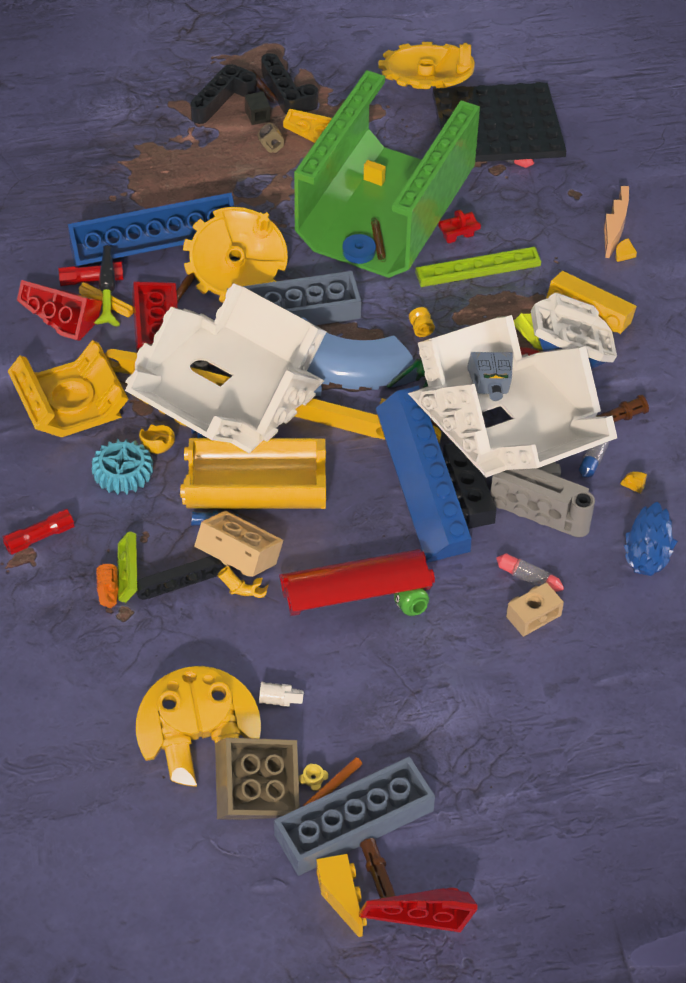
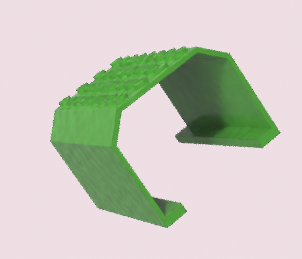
M366 70L294 172L295 231L313 252L390 278L410 269L475 166L480 106L460 101L421 160L385 148L370 131L369 105L384 85L385 76ZM367 160L386 166L385 182L382 186L363 180L364 164ZM377 219L380 224L386 255L385 259L382 256L380 259L383 258V260H379L377 252L371 261L363 264L352 263L345 259L342 252L344 240L355 234L367 235L374 240V230H372L371 222Z

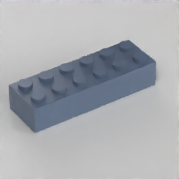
M353 271L243 286L301 318L305 317L314 325L361 319V298Z
M409 756L275 819L274 836L297 875L300 876L316 868V859L343 855L360 847V843L366 839H377L433 812L435 795Z

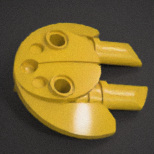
M206 666L181 668L159 679L144 696L136 718L137 742L145 761L154 760L161 749L165 750L170 780L192 787H197L190 750L191 740L211 736V739L216 743L224 738H239L240 735L245 738L260 739L261 733L259 710L249 690L229 673ZM215 692H222L225 698L223 700H215L212 695ZM173 701L176 706L173 709H166L163 707V703Z

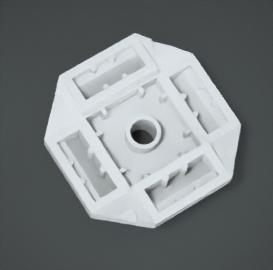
M554 293L549 298L534 304L531 310L534 335L539 337L543 351L586 346L591 369L606 362H614L617 357L612 331L607 323L598 316L599 312L595 306L559 293Z

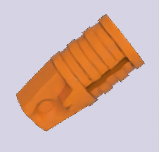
M102 564L96 568L100 605L112 608L117 604L118 569L113 564Z

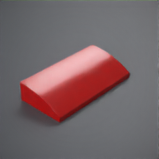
M133 282L132 299L136 353H138L144 343L153 344L154 336L160 330L164 322V315L170 307L178 308L176 283Z

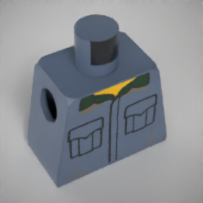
M471 352L467 369L473 384H475L477 393L489 394L492 401H499L503 398V394L509 392L512 381L513 353Z

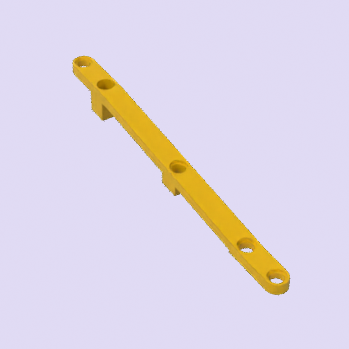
M117 349L106 351L105 355L114 372L130 375L134 373L137 353ZM190 367L192 371L200 376L216 381V385L220 387L230 378ZM313 398L306 405L302 404L295 409L297 414L294 417L374 438L385 439L378 416L375 414ZM381 398L380 404L383 403L386 399ZM433 426L438 443H440L441 430Z

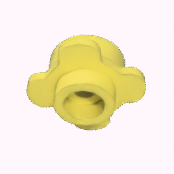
M308 764L303 774L299 776V783L310 786L313 791H318L321 789L322 782L328 779V772L317 764Z

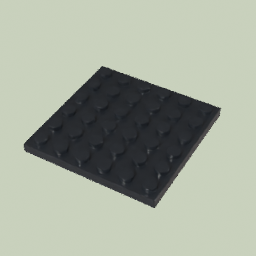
M536 82L531 84L517 83L510 85L433 88L432 95L440 131L460 101L480 106L475 162L566 157L567 150L548 83Z

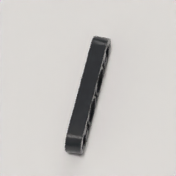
M208 556L143 577L137 581V596L139 599L146 600L214 578L224 568L221 560Z

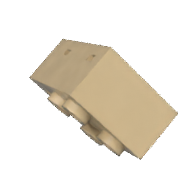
M224 511L201 522L194 547L221 560L224 565L233 566L240 570L242 574L254 577L276 565L283 540L228 511Z

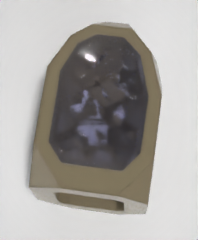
M267 123L259 130L258 139L269 153L278 152L284 147V137L273 123Z

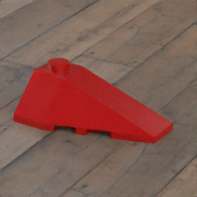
M21 280L17 301L33 314L38 315L43 319L44 323L52 326L59 335L80 341L95 325L94 322L99 318L102 305L101 300Z

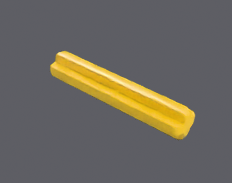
M85 282L79 286V293L81 295L101 300L103 304V293L99 289ZM111 295L112 310L126 317H130L134 313L132 305Z

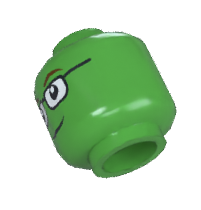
M422 588L395 593L394 601L403 613L408 616H415L426 610L429 596Z

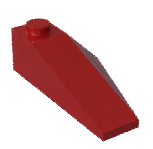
M442 888L368 900L361 908L359 917L461 933L478 909L477 903L469 892L459 891L457 888Z

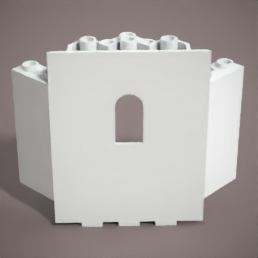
M233 283L226 292V299L218 309L215 320L202 313L198 314L188 309L181 310L170 307L164 315V322L160 330L154 336L153 344L144 343L139 349L135 361V371L127 378L125 383L128 385L125 391L213 441L232 443L250 454L263 440L268 442L278 432L276 428L283 422L287 424L297 414L295 409L302 404L306 405L316 395L314 391L325 381L307 370L327 331L247 288ZM204 360L231 374L232 377L220 387L192 371L190 365L195 361Z
M512 315L490 319L418 342L419 354L422 358L428 387L408 394L485 477L505 470L539 468L617 438L613 417H596L601 409L586 346L541 351L530 356L528 354L521 355ZM471 352L513 353L510 389L507 394H503L501 400L492 401L489 394L477 393L475 384H473L467 369ZM501 406L513 418L486 428L482 412Z

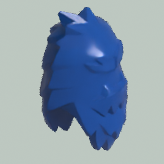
M655 502L649 508L645 506L636 517L631 531L626 533L625 557L635 573L652 576L660 572L670 562L669 558L673 554V549L678 542L676 539H673L672 520H670L669 512L667 509L663 511L660 503Z

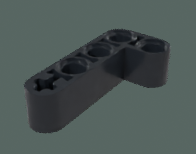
M267 53L262 56V77L271 92L276 96L275 98L278 99L277 102L285 114L288 113L289 109L308 112L318 107V88L315 85L306 84L296 87L277 55Z
M233 64L224 66L191 101V120L196 124H204L234 93L243 97L256 93L255 73Z

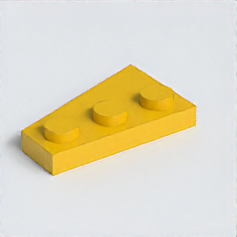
M289 109L283 121V127L315 143L332 118Z

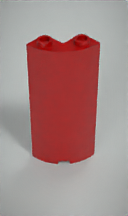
M418 549L279 574L283 598L287 597L290 616L300 615L303 610L424 588L426 591L431 589L432 583H435L433 569H428L424 551Z

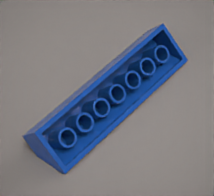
M232 192L68 224L74 265L78 266L102 261L103 246L105 245L112 247V259L184 245L185 239H193L197 231L192 226L199 219L206 223L215 217L213 211L234 207Z
M419 386L396 391L376 407V413L421 549L424 551L426 563L471 552V536L431 419L408 394L420 389Z

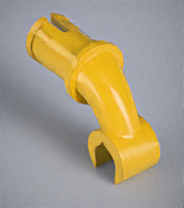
M229 566L221 569L217 575L230 589V594L262 598L266 595L269 586L267 585L264 588L258 587L261 585L263 578H256L253 584H245V581L240 580Z

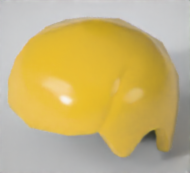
M151 424L147 431L141 428L139 433L141 444L144 445L145 450H149L153 454L166 452L175 442V433L169 426H155Z

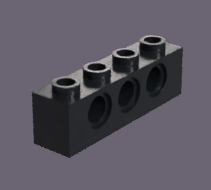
M455 443L444 445L443 457L468 528L495 524L497 509L483 474Z

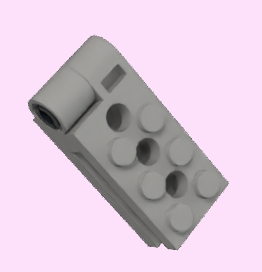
M536 468L505 470L493 475L491 496L497 508L507 510L520 517H525L575 537H584L589 533L595 498L589 493V488Z

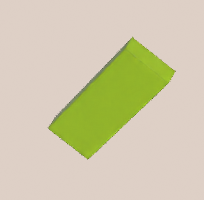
M130 531L118 543V599L125 603L137 591L136 533Z

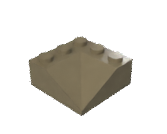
M224 738L215 743L217 819L279 818L300 808L297 740Z

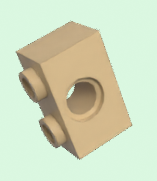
M546 582L541 586L533 587L521 597L513 598L508 603L506 617L524 637L560 617L564 602Z

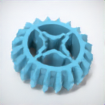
M117 439L116 443L109 441L108 446L101 445L100 451H96L95 457L92 460V474L96 483H99L101 489L107 488L109 493L115 490L117 495L121 491L128 494L129 490L136 492L137 487L144 488L145 482H149L150 476L153 473V459H151L149 450H145L143 444L138 445L136 440L132 443H129L128 439L124 442H120Z

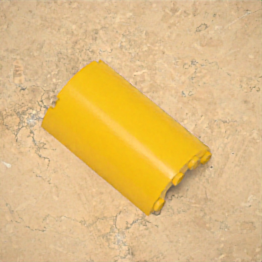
M189 438V447H184V461H189V473L184 478V484H181L180 494L183 505H186L187 509H326L325 439L271 438L268 442L263 440L250 454L232 443L213 441L209 438Z

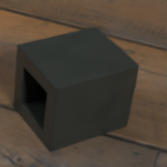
M264 92L245 95V111L251 125L270 122V105Z

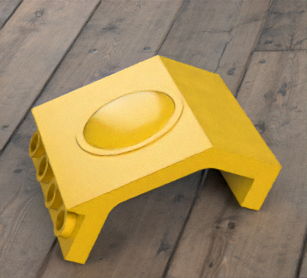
M93 340L74 362L41 372H34L27 357L19 355L8 370L35 429L58 437H65L122 418L120 409L129 400L99 342Z

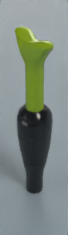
M105 245L103 246L99 276V290L103 293L102 314L94 323L97 325L109 323L118 327L120 323L111 313V293L115 290V273L111 255L112 247Z

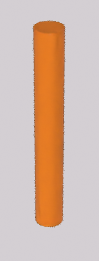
M355 757L303 806L332 793L362 765L361 760Z

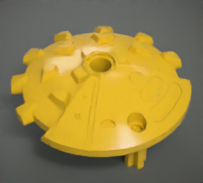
M422 42V45L411 46L408 43L399 45L398 50L386 51L383 54L385 60H379L378 68L383 70L382 75L386 79H394L398 85L407 87L409 84L413 88L427 90L431 86L446 88L467 80L474 72L475 62L471 56V45L467 43L460 44L459 48L449 44L440 46L432 45L433 42Z
M226 207L213 211L215 217L206 223L199 219L192 226L197 232L192 240L185 239L183 251H190V262L184 263L187 275L194 273L200 282L196 287L201 293L206 294L209 290L220 296L219 301L221 303H224L227 288H230L233 283L240 286L277 282L274 278L278 269L282 271L286 269L288 259L287 246L283 235L269 219L267 212L262 214L247 208ZM237 257L239 258V260L233 261L230 258Z

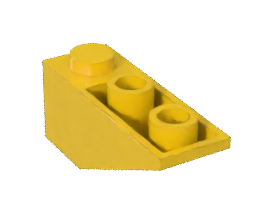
M347 854L316 859V873L321 895L358 937H362L363 926H367L366 918L359 917L360 909L358 902L362 900L359 886L355 887L353 879H356L354 863H349Z

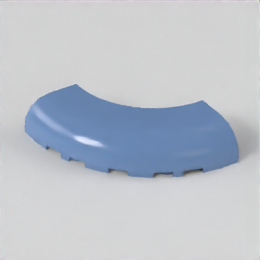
M326 332L307 371L325 380L322 384L329 385L331 382L340 384L345 389L359 390V387H366L378 390L379 386H386L411 366L414 360L407 348L394 335L377 340H351ZM416 368L392 387L416 381Z

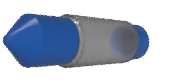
M610 441L586 450L579 467V472L583 477H592Z

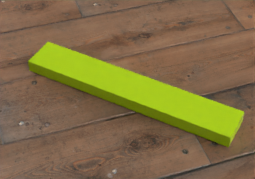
M529 247L416 267L415 273L420 286L425 287L541 266V259L536 248Z

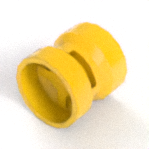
M425 307L416 308L409 314L410 323L413 325L414 333L418 337H426L435 330V325L432 319H430V313Z

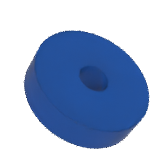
M351 235L343 242V256L352 263H367L376 254L375 241L367 235Z

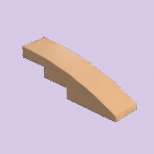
M621 186L619 200H613L612 213L606 214L604 224L605 258H610L622 235L629 202V186Z

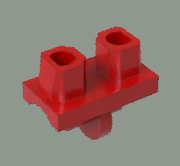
M460 209L455 211V217L439 221L438 224L447 243L455 242L457 236L460 235L467 238L472 237L476 230L481 229V224L475 219L473 212L464 214Z

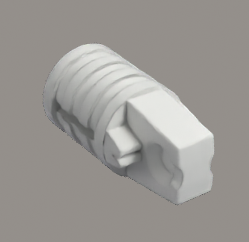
M261 682L259 704L266 703L288 707L290 703L302 704L304 691L291 689L292 685L288 684L281 685L278 683Z

